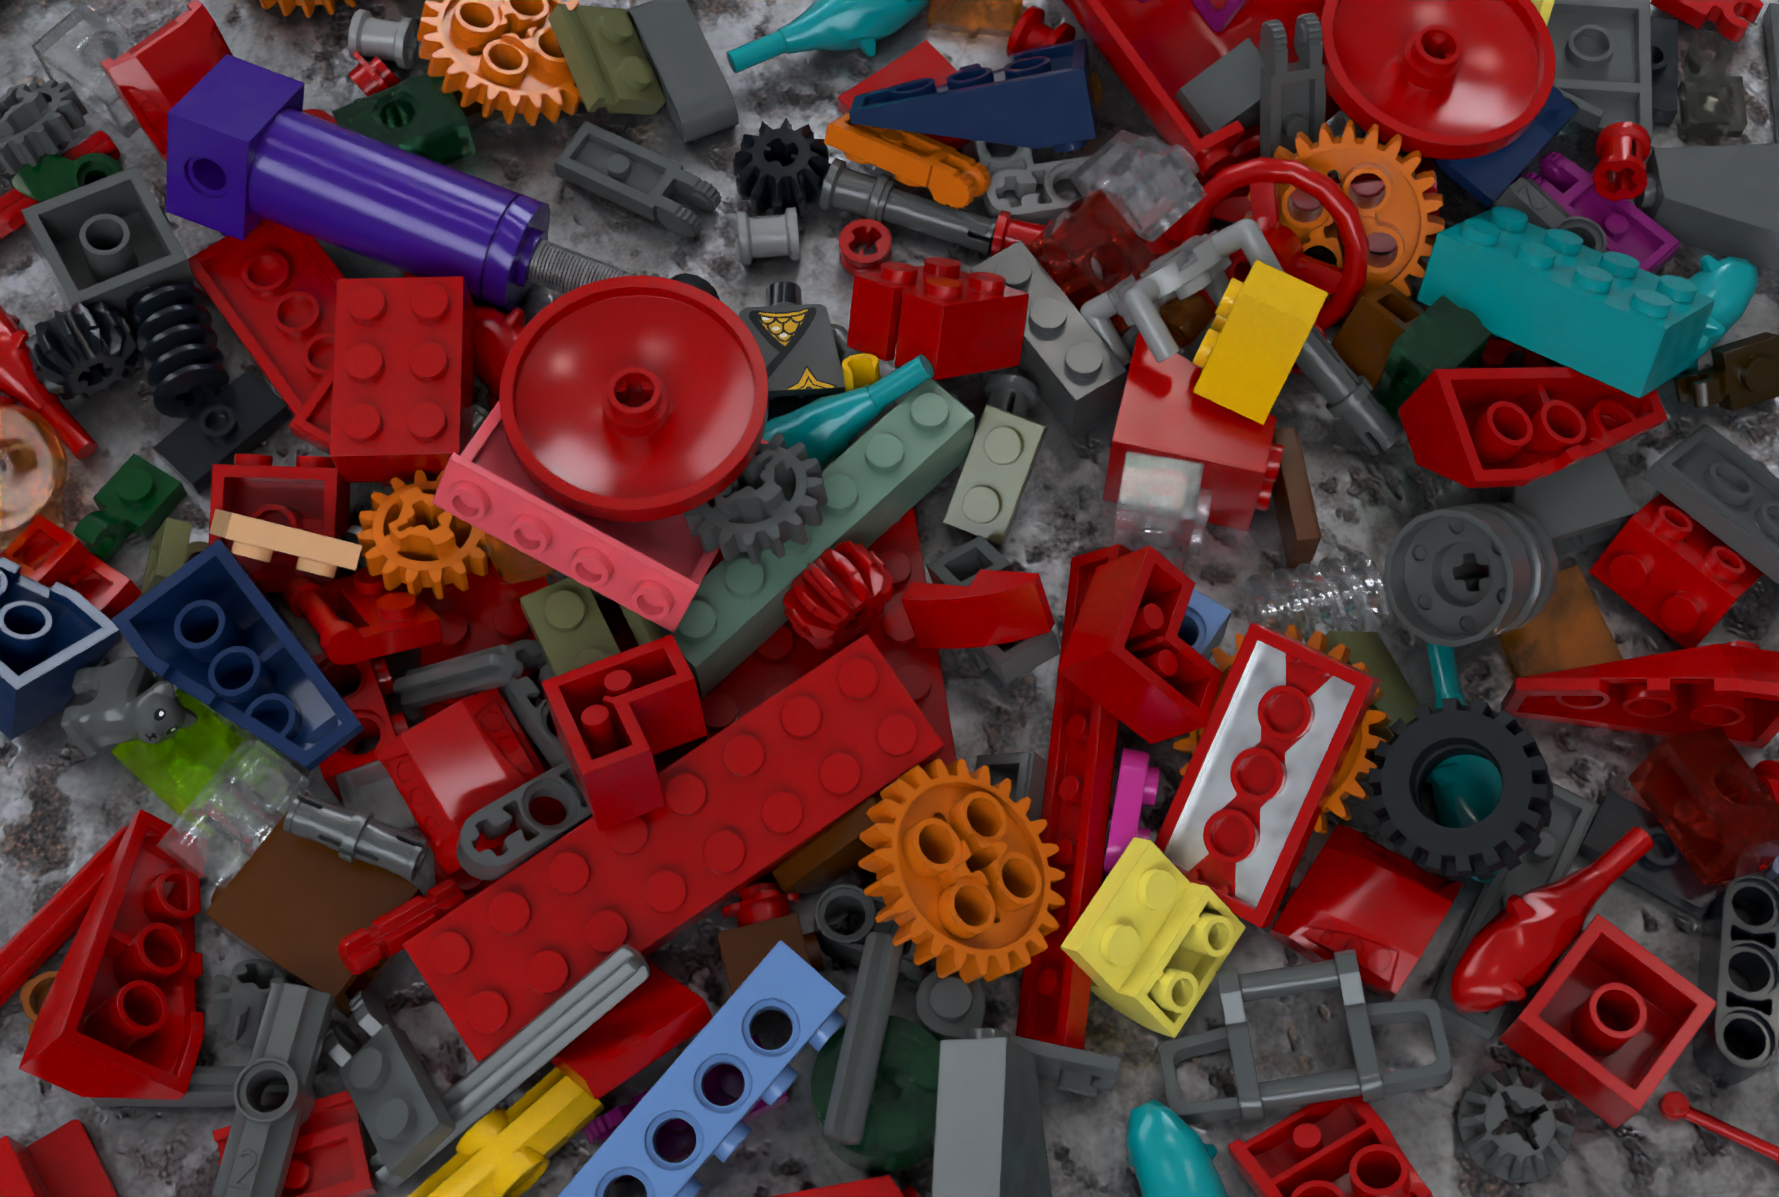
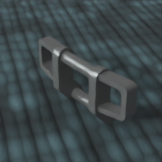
M1355 949L1334 952V959L1259 972L1238 975L1237 968L1216 971L1226 1026L1168 1040L1160 1047L1168 1108L1173 1110L1187 1125L1242 1118L1243 1121L1265 1118L1264 1111L1356 1096H1362L1363 1103L1384 1100V1096L1445 1085L1453 1077L1452 1059L1439 1005L1432 999L1366 1004ZM1340 987L1356 1067L1258 1082L1244 1002ZM1413 1022L1425 1024L1431 1033L1436 1060L1426 1066L1380 1074L1370 1026ZM1230 1048L1238 1097L1197 1102L1182 1100L1177 1076L1178 1064L1188 1058Z

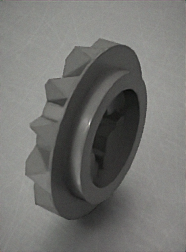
M1517 1066L1495 1072L1488 1071L1475 1081L1464 1094L1458 1112L1459 1134L1470 1157L1489 1174L1511 1182H1531L1550 1174L1569 1155L1568 1148L1575 1126L1570 1122L1566 1110V1097L1558 1095L1547 1084L1545 1076H1534L1520 1071ZM1505 1104L1506 1106L1510 1105L1516 1114L1526 1111L1529 1114L1537 1111L1539 1114L1534 1119V1123L1526 1130L1530 1139L1529 1142L1524 1141L1517 1132L1509 1135L1502 1133L1496 1137L1492 1134L1508 1116L1504 1107Z

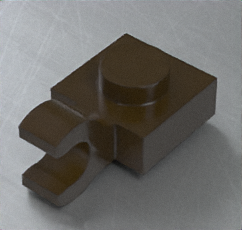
M1763 332L1712 348V367L1688 372L1674 378L1677 401L1685 402L1693 399L1694 407L1696 408L1719 403V407L1734 411L1778 397L1779 335Z

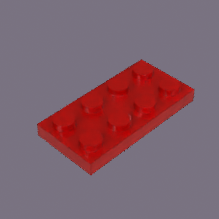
M263 219L244 241L228 235L188 258L192 276L295 417L334 362L337 279H345V277L314 237Z

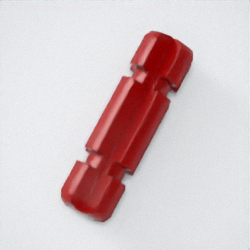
M444 880L428 889V893L423 897L418 895L371 922L372 925L368 927V931L361 927L343 937L337 946V953L346 969L353 975L362 974L379 964L378 960L382 959V955L389 958L405 949L402 945L404 942L466 902V897L461 892L457 883L453 880Z

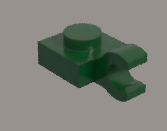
M134 453L93 497L100 511H94L86 515L78 523L73 533L86 542L85 547L91 554L103 562H107L114 556L122 542L132 531L148 539L188 494L179 480Z

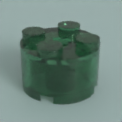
M889 1015L874 1088L880 1089L885 1083L893 1085L897 1101L886 1097L879 1106L871 1104L870 1101L862 1141L859 1145H844L825 1138L823 1130L846 1025L829 1038L820 1050L811 1076V1097L815 1118L829 1149L848 1165L858 1170L875 1174L889 1173L925 1160L934 1152L940 1043L931 1033L917 1023L905 1018Z

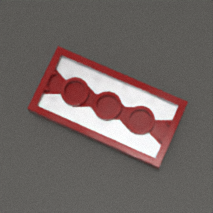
M1251 622L1154 844L1189 882L1209 886L1233 914L1261 929L1269 927L1381 679L1266 625Z

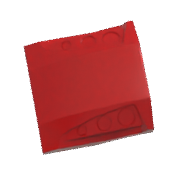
M198 0L188 3L187 11L116 59L112 60L108 57L99 63L127 110L166 163L168 112L226 54L233 56L214 19Z
M498 688L483 691L452 704L401 733L376 755L403 796L424 837L429 839V846L448 877H453L463 871L456 856V844L465 820L478 810L547 771L539 754ZM541 796L533 799L528 804V810L532 818L538 823L554 815L559 816L566 812L563 805L552 797ZM514 818L512 819L509 831L496 839L489 840L483 833H480L475 849L480 853L483 850H493L502 845L507 836L518 831Z
M1338 824L1288 901L1269 935L1312 962L1334 959V952L1355 949L1362 986L1393 1001L1452 906L1463 883L1460 881H1448L1437 875L1429 874L1421 870L1414 862L1388 850L1359 831Z
M1362 1096L1311 1103L1244 1143L1239 1138L1228 1144L1229 1155L1258 1197H1433L1432 1192L1419 1177L1399 1147L1388 1126L1368 1102L1363 1103Z

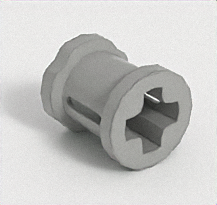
M358 9L355 11L349 26L348 50L350 57L353 60H357L352 55L357 50L365 60L367 57L378 56L380 59L395 61L398 68L409 70L414 65L420 41L416 40L418 32L417 20L404 17L401 22L374 18L370 11Z
M796 207L786 208L785 214L749 217L746 211L737 212L742 265H751L753 258L786 255L790 257L791 261L801 260Z

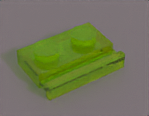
M178 688L175 694L185 708L190 709L197 715L196 723L180 729L172 738L162 743L149 744L139 738L131 742L119 743L111 753L194 832L206 841L254 795L252 790L265 778L269 781L275 775V772L267 762L202 703Z

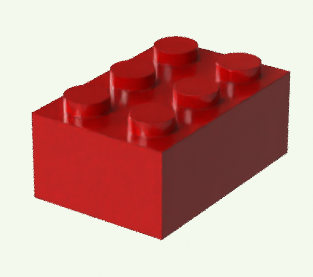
M464 276L337 279L330 458L346 483L391 482V479L395 477L402 481H414L416 470H423L427 481H436L442 470H445L451 455L454 452L461 455L471 441L473 427L475 306Z

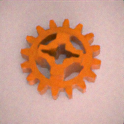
M416 470L414 476L415 483L405 485L397 477L391 479L393 493L387 496L374 491L370 495L373 511H361L359 514L362 531L357 533L359 545H362L361 555L365 556L369 574L371 576L382 574L385 589L390 592L402 583L407 584L408 593L415 598L420 595L422 588H432L436 599H443L445 585L454 583L457 588L464 592L469 589L467 574L472 572L485 577L489 572L487 557H497L499 554L498 539L432 504L445 470H442L436 481H427L423 470Z

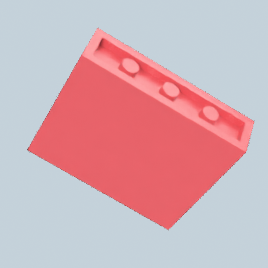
M499 401L461 455L455 452L451 455L432 501V504L455 515L457 518L468 522L520 552L537 559L673 633L677 629L720 549L719 546L717 549L706 553L701 546L699 537H692L684 513L646 522L608 521L576 512L546 495L529 479L516 461L506 437ZM764 439L761 440V443H762V444H768V443H769L768 441H766V440H764Z

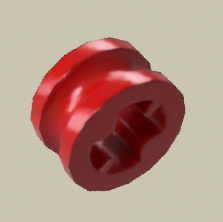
M858 219L850 222L843 228L839 235L840 262L843 269L849 275L854 277V274L880 271L882 263L891 262L892 239L889 230L881 222L873 219ZM864 242L867 243V248L869 249L872 244H875L876 253L864 255V250L861 249L860 253L856 254L855 245Z

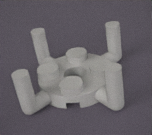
M1245 218L1219 232L1214 230L1209 235L1205 233L1201 236L1195 235L1190 237L1181 246L1149 263L1150 267L1140 273L1141 278L1136 281L1132 274L1110 290L1084 303L1080 309V314L1123 367L1131 362L1132 357L1110 320V317L1117 313L1123 317L1127 326L1136 325L1156 362L1159 363L1180 350L1158 312L1161 308L1160 303L1175 294L1179 300H1182L1205 287L1215 306H1218L1229 285V279L1224 272V269L1232 264L1228 255L1242 249L1251 267L1258 260L1282 272L1284 271L1258 224L1252 219Z

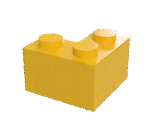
M1258 260L1254 262L1245 282L1232 277L1215 312L1217 315L1211 328L1208 329L1192 362L1203 368L1193 392L1264 425L1316 321L1328 292Z

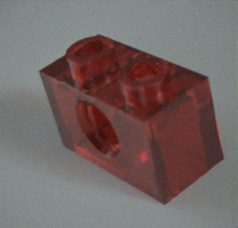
M1101 189L1073 202L1027 246L1049 276L1075 305L1079 313L1084 303L1110 290L1128 276L1133 274L1136 281L1141 278L1140 273L1150 267L1149 263L1156 260V257ZM1092 257L1101 265L1102 280L1095 275L1092 269ZM1118 313L1110 317L1117 332L1131 327L1127 326L1123 317L1119 316Z
M1720 727L1663 738L1629 776L1628 779L1705 886L1734 880L1743 875L1761 873L1779 855V805Z

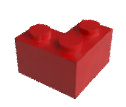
M1150 545L1096 567L1057 671L1149 744H1154L1206 727L1223 673L1177 636L1196 583Z
M670 634L542 681L541 684L558 740L598 830H604L666 806L653 755L708 735L695 678L673 635Z

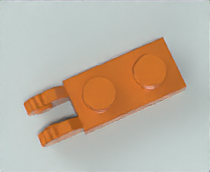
M849 112L827 126L825 144L843 151L844 156L855 163L873 164L893 173L894 178L905 185L923 186L925 188L928 186L935 202L944 206L948 204L950 208L955 207L958 210L961 207L963 209L974 201V197H980L992 185L990 182L992 177L989 174L990 171L986 169V165L983 166L981 162L976 163L974 158L957 152V149L921 133L851 124Z

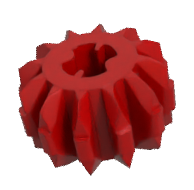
M851 541L839 543L833 550L831 548L825 549L820 558L814 562L807 563V569L793 579V588L785 594L782 602L785 606L784 615L792 623V629L805 642L809 641L816 650L826 649L828 652L837 650L844 642H853L860 632L870 628L871 622L876 617L884 613V605L892 599L894 588L892 587L894 578L885 569V563L873 551L869 552L861 543L853 544Z

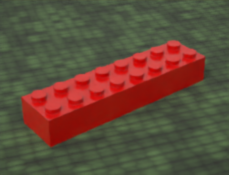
M865 634L657 773L666 806L601 831L598 830L593 817H591L402 945L476 1061L481 1063L619 946L628 944L635 950H638L645 958L736 896L740 890L751 886L773 871L778 864L870 796L881 797L880 792L897 781L898 777L917 765L923 768L939 758L944 744L869 635Z

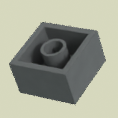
M137 166L21 210L35 249L68 310L76 302H80L84 307H87L93 302L102 301L107 308H116L121 317H124L130 323L131 314L127 310L126 299L135 291L158 284L170 286L191 285L195 287L188 258Z

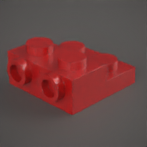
M235 454L234 465L212 464L209 531L215 509L341 540V535H344L349 526L350 483L344 481L338 469L334 468L335 464L330 457L297 456L296 467L273 466L272 456ZM209 533L208 547L220 539L230 550L232 549L234 540ZM273 550L270 563L235 554L249 569L266 593L283 594L286 585L292 579L299 576H309L318 583L336 580L340 577V566H337L335 577L330 578L295 569L299 556Z

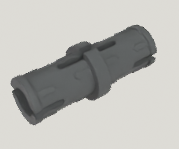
M304 790L297 793V799H293L283 825V830L287 833L310 839L338 851V857L344 861L353 864L358 859L389 870L410 881L416 878L417 872L419 873L430 844L429 839L388 826L386 823L375 820V814L372 811L359 808L355 812L345 807L342 808Z

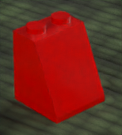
M1138 333L1112 438L1103 500L1249 532L1255 509L1267 512L1273 483L1276 482L1284 445L1272 442L1277 418L1269 413L1264 425L1194 393L1193 390L1203 369L1178 353L1157 363L1142 335Z

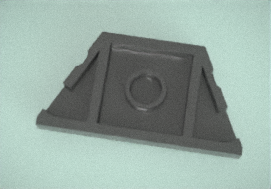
M1555 0L1547 25L1555 51L1556 70L1553 86L1559 89L1564 98L1578 109L1570 120L1597 133H1600L1602 129L1616 122H1632L1647 130L1652 141L1650 0ZM1632 140V149L1634 148V140Z

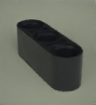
M1743 875L1734 879L1712 900L1702 920L1697 988L1718 1004L1694 1035L1693 1052L1700 1071L1710 1080L1720 1084L1735 1085L1746 1080L1770 1063L1776 1056L1779 1046V887L1769 879L1759 875ZM1732 903H1738L1750 910L1755 918L1756 926L1744 923L1739 919L1733 910ZM1728 967L1739 969L1748 977L1752 992L1742 990L1732 982L1729 977ZM1724 1032L1737 1036L1743 1042L1747 1049V1060L1734 1056L1727 1049L1723 1038Z

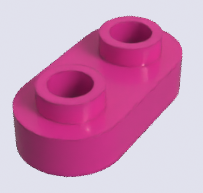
M1127 748L1122 750L1102 872L1104 876L1109 875L1134 837L1150 840L1151 829L1138 827L1141 806L1154 807L1159 782L1160 768L1148 766L1149 752Z

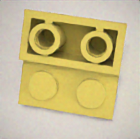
M1134 837L1060 948L1091 978L1090 990L1100 999L1134 1022L1159 1034L1176 1038L1215 977L1216 971L1220 969L1246 927L1209 886L1189 882L1151 840Z

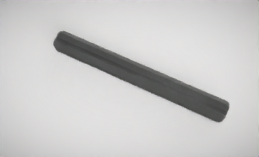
M628 944L619 946L440 1097L456 1129L406 1179L388 1173L376 1150L371 1155L369 1161L375 1171L374 1176L380 1183H386L392 1188L398 1187L646 981L651 970L644 956Z

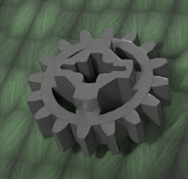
M51 79L42 87L37 82L31 83L29 86L27 84H20L8 88L6 94L0 97V174L5 169L10 175L16 174L18 170H21L27 164L34 167L38 165L40 157L57 154L60 150H64L70 141L76 138L72 130L85 126L86 121L83 116L88 111L69 82L65 81L58 84L55 79Z
M777 433L768 444L760 442L748 466L730 486L710 501L684 513L692 537H699L701 546L706 553L720 546L724 561L729 563L738 556L739 552H747L751 565L758 564L762 551L771 549L773 554L779 559L785 557L783 543L791 539L796 543L804 545L808 541L804 525L819 526L823 522L819 506L827 504L828 497L817 458H808L806 447L801 442L787 450L783 434ZM796 486L795 492H794V495H793L792 489Z

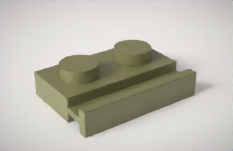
M558 3L548 17V20L587 111L596 112L599 107H607L609 113L655 115L666 100L626 9L579 5L575 11L568 10L566 4Z

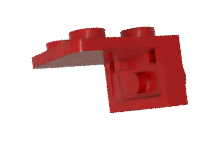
M1662 493L1628 520L1589 570V573L1685 649L1698 647L1736 601L1764 575L1763 572Z

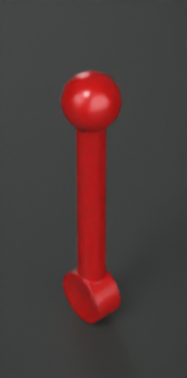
M1669 1091L1660 1099L1658 1103L1659 1113L1666 1120L1676 1122L1684 1118L1775 1160L1779 1167L1778 1146L1691 1107L1689 1100L1681 1092Z

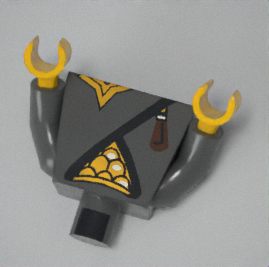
M780 281L770 284L766 288V306L746 307L739 313V318L746 324L754 336L765 362L769 395L767 422L772 418L786 415L808 405L821 397L844 393L868 384L872 385L881 379L879 359L875 355L847 347L848 331L845 327L830 323L825 306L821 304L802 305L801 288L796 283Z

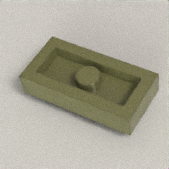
M986 405L943 523L977 536L981 535L985 539L997 544H1005L1048 426L998 407Z

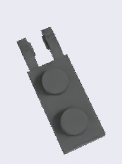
M1315 13L1299 15L1297 21H1295L1294 48L1299 59L1297 62L1288 63L1286 29H1284L1283 23L1280 20L1265 21L1262 24V28H1260L1261 33L1259 35L1261 41H1259V53L1264 68H1260V157L1275 158L1274 153L1279 145L1288 149L1293 154L1297 153L1295 138L1300 131L1307 135L1312 143L1319 141L1321 123H1325L1326 86L1325 65L1322 63L1321 22H1319Z
M588 121L582 124L554 162L557 176L654 222L658 219L668 230L676 234L679 233L688 239L690 237L693 239L697 237L703 228L702 220L699 219L693 210L691 211L687 207L684 208L681 204L671 200L673 195L677 192L686 203L707 212L715 210L722 201L717 188L713 187L706 180L703 181L700 177L685 171L683 165Z
M362 990L349 1001L350 1010L354 1012L353 1016L358 1025L372 1038L362 1047L358 1043L359 1040L356 1039L355 1034L348 1027L341 1024L338 1020L332 1019L329 1021L323 1046L327 1054L341 1066L338 1072L388 1173L406 1179L455 1131L456 1127L405 1031L397 1028L394 1020L388 1014L385 1005L380 1002V999H377L374 994Z

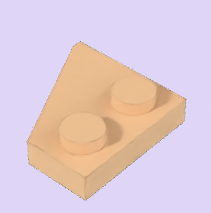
M215 509L209 531L210 534L234 540L231 549L233 554L270 563L273 550L299 556L295 569L330 578L335 577L337 566L356 570L362 545L219 509Z

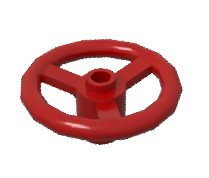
M1261 156L1224 167L1197 190L1182 222L1181 245L1192 236L1205 234V228L1216 205L1237 188L1250 185L1252 220L1260 227L1283 271L1332 294L1323 303L1315 321L1325 332L1351 311L1367 280L1369 241L1358 208L1332 178L1298 160ZM1277 183L1292 185L1316 198L1335 220L1344 245L1343 269L1303 254L1302 244L1295 232L1289 227L1280 224ZM1242 249L1230 254L1229 259L1232 264L1224 270L1229 283L1232 277L1245 282L1252 268ZM1204 287L1194 293L1204 307L1215 317L1218 306H1215L1206 288Z

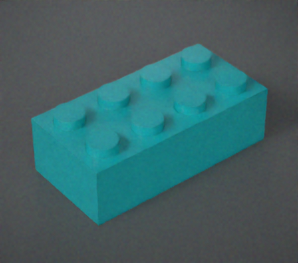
M1494 207L1437 233L1417 301L1639 399L1690 367L1716 300L1697 292L1698 287L1696 284L1685 278L1674 275H1663L1660 277L1640 269V263L1629 255L1612 251L1601 253L1582 245L1583 239L1579 235L1563 229L1546 230L1527 222L1528 216L1525 213L1510 207Z

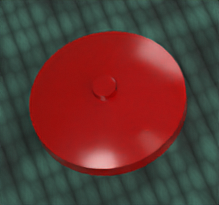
M1326 0L1318 19L1321 22L1323 35L1321 40L1323 43L1322 63L1325 65V86L1333 100L1364 131L1368 132L1373 124L1379 125L1378 140L1387 144L1397 134L1401 135L1400 150L1408 153L1419 150L1423 157L1456 160L1479 157L1498 151L1518 139L1531 126L1545 105L1552 90L1556 70L1553 41L1541 14L1530 0Z
M645 275L620 276L591 282L578 287L548 304L530 320L514 341L507 355L500 381L499 404L508 444L516 461L529 479L546 495L558 503L590 517L619 522H646L665 519L695 509L723 492L740 476L755 455L767 424L769 410L768 377L761 350L754 336L738 315L722 301L695 286L673 279Z

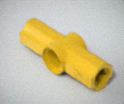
M556 1067L507 1110L505 1108L496 1109L475 1123L456 1146L457 1154L430 1175L407 1197H520L546 1172L550 1165L549 1158L569 1140L574 1138L589 1122L597 1118V1115L605 1108L599 1099L594 1100Z

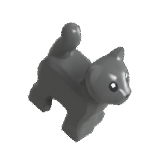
M132 656L117 660L104 667L95 666L77 669L72 687L76 694L90 693L93 701L83 706L65 708L61 726L72 742L77 744L87 757L98 755L104 746L131 742L139 738L149 744L162 743L172 738L180 729L196 723L198 717L190 709L183 706L175 695L173 684L149 670L139 657Z

